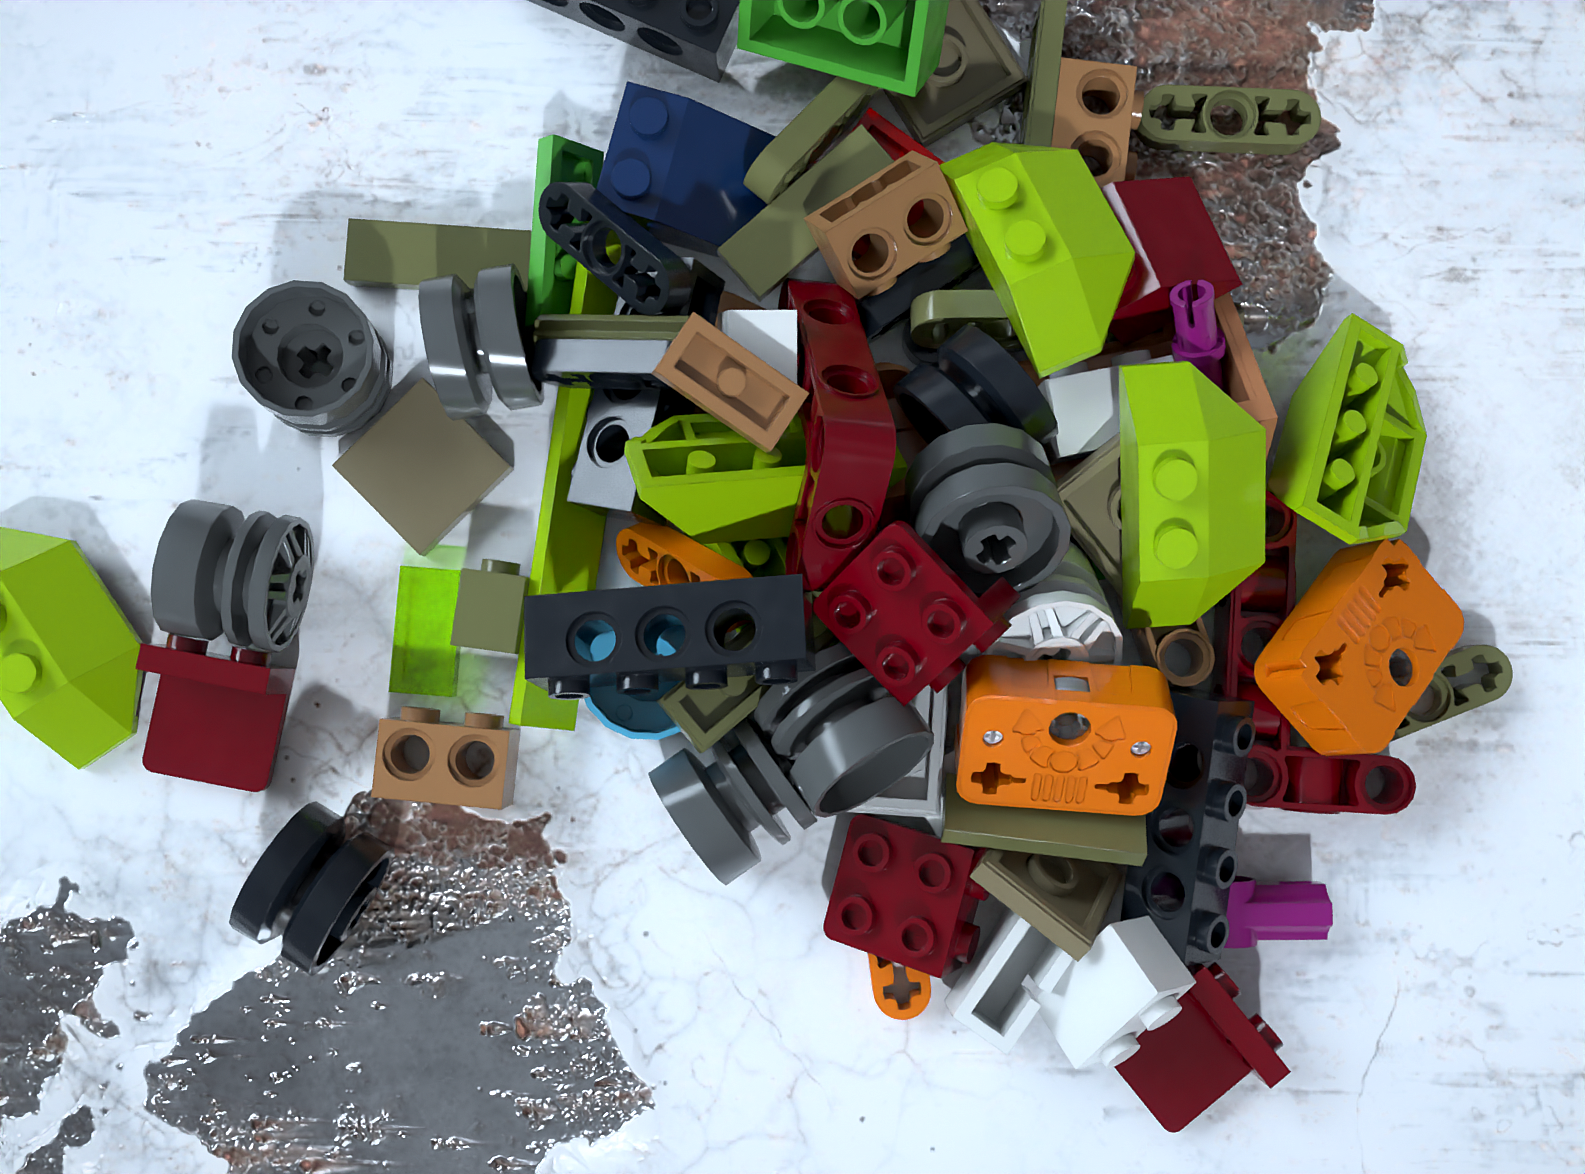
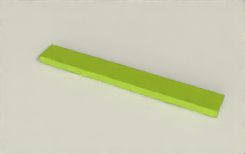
M611 230L606 238V252L611 262L616 265L621 256V242L616 232ZM577 261L569 314L614 315L618 300L617 294ZM558 387L527 596L593 591L596 589L606 517L567 501L571 485V471L578 458L587 422V408L593 399L595 389ZM523 621L508 723L519 726L575 731L579 699H551L548 697V691L525 680Z

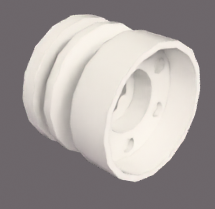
M1069 541V549L1056 570L1032 589L1019 593L1021 597L1004 614L1012 626L983 653L977 649L978 656L1002 655L1010 658H1023L1024 661L1057 659L1084 661L1092 664L1119 665L1122 660L1123 636L1114 619L1112 610L1104 598L1103 589L1089 559L1082 549Z

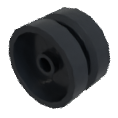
M967 324L937 349L940 369L920 363L892 388L905 416L927 445L937 437L966 425L998 423L1021 429L1040 443L1042 447L1059 433L1058 423L1049 403L1030 376L993 338L977 327Z
M317 801L308 803L287 822L257 861L232 907L229 924L234 930L259 945L279 937L284 932L281 941V956L287 962L313 976L321 971L335 956L365 915L390 870L395 850L392 846L367 831L348 839L343 844L346 836L344 818Z

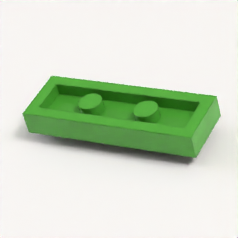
M555 134L538 139L525 326L534 329L535 319L542 314L570 313L577 260L554 242L543 230L538 212L541 194L548 185L554 182L584 181L597 188L604 158L603 151ZM574 217V220H573L572 223H583V222L578 221V220Z

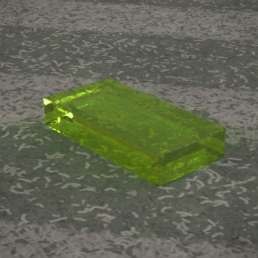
M400 566L388 692L445 697L457 696L461 646L450 645L461 570Z

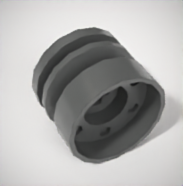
M293 280L266 289L245 307L233 330L231 358L241 385L261 406L273 413L285 425L308 436L338 437L361 429L381 411L391 391L393 364L385 341L373 327L367 316L346 293L323 282ZM319 360L325 364L329 363L333 369L325 377L311 369L313 364Z
M195 499L180 503L165 525L158 542L152 567L151 603L153 617L160 630L170 634L213 641L225 632L228 641L239 646L248 647L254 643L255 647L263 650L280 652L289 646L299 629L307 607L312 584L314 546L309 523L301 517L283 515L277 518L269 512L260 510L250 514L245 520L242 511L231 505Z
M842 642L815 654L816 671L798 672V681L795 683L772 685L762 696L758 707L754 711L755 722L765 737L772 738V748L777 757L787 759L788 761L796 759L790 770L792 780L814 815L824 818L845 813L889 789L906 776L926 756L934 744V733L913 703L910 701L903 706L894 696L890 697L891 694Z
M748 716L732 728L741 743L732 749L724 737H721L710 747L716 761L708 767L692 752L683 748L648 773L657 795L676 826L706 867L725 886L761 861L762 857L751 833L752 830L761 825L780 844L784 845L791 840L789 832L777 814L779 811L786 807L804 830L818 821L817 816L814 815L792 780L790 770L793 764L787 759L777 757L772 748V738L765 737L757 724L749 719Z

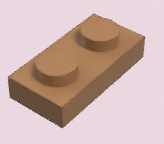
M695 312L688 317L651 373L766 453L772 451L809 395L806 390Z

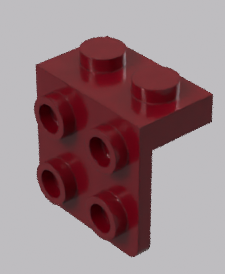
M894 521L814 600L813 609L818 618L881 685L905 706L927 685L936 693H939L967 666L959 656L972 644L983 653L1012 626L1004 614L1021 595L1002 576L978 598L909 524L904 521Z
M168 634L166 644L141 643L135 669L161 674L142 757L145 769L153 773L249 792L266 790L272 782L296 669L270 664L272 653L251 648L232 646L230 656L207 652L209 641L193 637Z
M870 814L855 816L849 825L823 924L825 935L833 941L940 979L960 969L963 963L969 964L978 946L980 926L974 925L973 922L979 900L986 901L990 893L970 878V875L986 848L941 842V837Z
M1213 962L1207 968L1203 964L1186 967L1196 980V983L1177 1000L1182 1007L1181 1011L1170 1021L1154 1030L1148 1031L1146 1028L1136 1038L1140 1048L1127 1060L1114 1066L1161 1126L1171 1133L1182 1130L1250 1072L1270 1089L1291 1072L1276 1054V1051L1284 1045L1280 1038L1257 1013L1249 1019L1233 1001L1241 994V991L1216 962Z

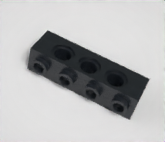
M527 0L720 83L737 45L740 0Z
M680 257L690 273V296L680 310L656 315L690 316L695 312L715 326L719 302L726 281L694 257ZM648 272V274L655 279L657 272ZM617 295L618 300L614 315H643ZM595 389L593 399L587 408V422L578 458L571 471V485L567 501L601 516L665 527L667 519L639 498L624 453L625 442L635 436L642 437L650 428L672 416L693 414L695 403L677 391Z
M803 574L524 596L525 680L548 691V697L557 700L588 698L591 696L590 687L616 686V692L623 695L653 694L659 691V682L685 681V687L691 690H715L727 687L728 677L754 675L755 683L760 685L795 683L798 681V672L816 671L812 589ZM743 620L755 623V636L747 647L737 651L725 649V634L734 623ZM672 626H684L685 640L681 648L674 654L659 656L657 653V641L661 633ZM614 631L616 643L613 651L602 660L592 661L590 647L593 640L603 632Z
M1169 687L1177 719L1176 737L1161 801L1152 812L1145 814L1147 857L1142 866L1127 865L1120 922L1149 915L1185 967L1221 959L1222 949L1229 936V921L1226 914L1230 885L1234 881L1238 869V857L1235 853L1239 819L1244 813L1247 802L1244 779L1248 753L1253 747L1256 734L1255 724L1252 720L1255 701L1188 687ZM1198 750L1202 758L1201 771L1197 763ZM1189 816L1193 823V835L1189 828ZM1181 882H1182L1183 887H1184L1185 898H1184V896L1182 895V892H1181V886H1180V883H1181Z

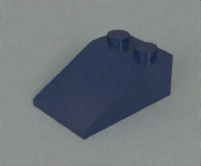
M627 81L596 189L660 242L719 257L717 249L768 206V204L744 186L743 182L753 162L776 136L691 98Z

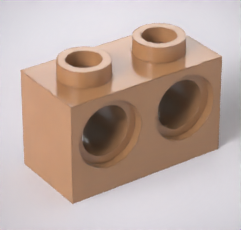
M1061 57L1051 147L1078 149L1081 156H1089L1098 161L1102 167L1103 175L1094 177L1100 189L1111 182L1134 180L1137 169V152L1128 151L1130 129L1137 130L1144 105V91L1135 90L1137 66ZM1096 96L1102 99L1107 104L1109 113L1100 115L1089 111L1085 107L1082 98Z
M913 150L803 218L836 283L858 300L864 296H875L888 290L897 281V275L918 262H928L942 256L950 249L951 241L968 231L938 162ZM923 199L924 209L920 219L913 225L908 226L907 217L911 207ZM869 234L870 245L868 250L859 259L852 260L854 244L860 237Z
M401 706L400 717L381 718L379 720L371 797L498 810L513 805L521 729L503 727V715L465 712L464 723L440 721V709ZM412 735L421 737L429 747V761L421 771L410 767L404 758V745ZM475 741L487 744L494 754L493 769L486 777L474 774L466 762L467 751Z

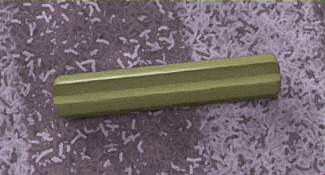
M542 314L534 321L535 331L532 334V341L534 345L540 339L673 341L689 316Z

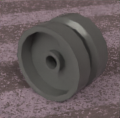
M511 263L481 269L474 283V298L469 287L457 274L428 278L421 281L419 284L418 301L424 347L431 376L447 416L456 421L486 415L492 401L493 388L498 399L510 410L542 405L544 402V383L534 379L530 374L535 349L532 334L535 329L525 326L527 294L515 264Z
M998 423L963 426L937 437L918 453L905 476L904 500L909 521L914 531L978 598L1002 576L1018 593L1032 589L1056 570L1069 549L1071 525L1057 491V484L1042 445L1021 429Z

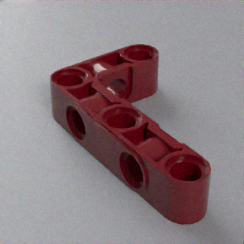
M786 278L781 286L778 310H797V385L806 390L809 395L797 411L798 417L801 419L807 444V457L798 502L788 538L785 575L803 574L812 591L823 592L875 538L895 460L896 429L853 295L837 283Z
M1266 490L1265 512L1269 517V528L1265 534V563L1217 602L1214 613L1213 650L1215 661L1212 669L1211 692L1255 701L1252 720L1255 724L1256 734L1253 747L1248 753L1247 758L1252 759L1256 764L1258 778L1254 786L1246 791V804L1255 807L1279 808L1287 811L1317 814L1350 812L1387 815L1398 813L1405 809L1414 798L1416 782L1410 767L1399 758L1387 755L1355 754L1325 756L1316 752L1312 747L1289 746L1290 722L1261 691L1254 676L1255 664L1247 661L1242 654V639L1248 631L1253 630L1262 639L1265 648L1296 606L1295 556L1297 515L1295 511ZM1378 767L1383 774L1384 785L1379 795L1371 799L1366 792L1365 781L1369 772Z

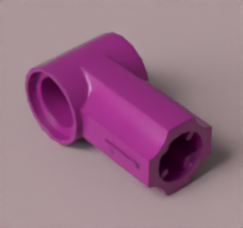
M1235 876L1234 881L1230 885L1226 914L1229 921V936L1224 948L1257 946V940H1327L1329 929L1333 926V909L1326 884L1319 881L1256 882L1255 878Z

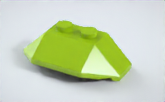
M991 142L939 165L967 226L968 231L965 232V235L1038 378L1045 377L1100 353L1135 259V251L1079 150Z
M1351 313L1343 320L1293 393L1266 488L1267 491L1293 511L1349 545L1397 538L1407 532L1427 438L1416 390L1404 369V366L1408 364L1404 345L1354 313Z
M1188 361L1119 365L1123 626L1126 629L1189 625L1265 563L1266 429Z
M798 412L772 451L767 453L709 413L672 416L650 428L642 437L635 436L625 442L624 453L639 498L698 543L712 544L788 537L790 534L807 457V444ZM897 445L888 489L905 477L908 468Z
M0 527V701L14 721L76 769H85L137 734L138 716H136L141 692L143 671L135 668L140 645L143 642L76 541Z

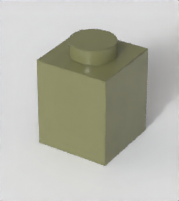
M482 559L481 570L461 568L450 645L519 654L524 621V596L528 595L530 581L528 577L519 576L521 564Z

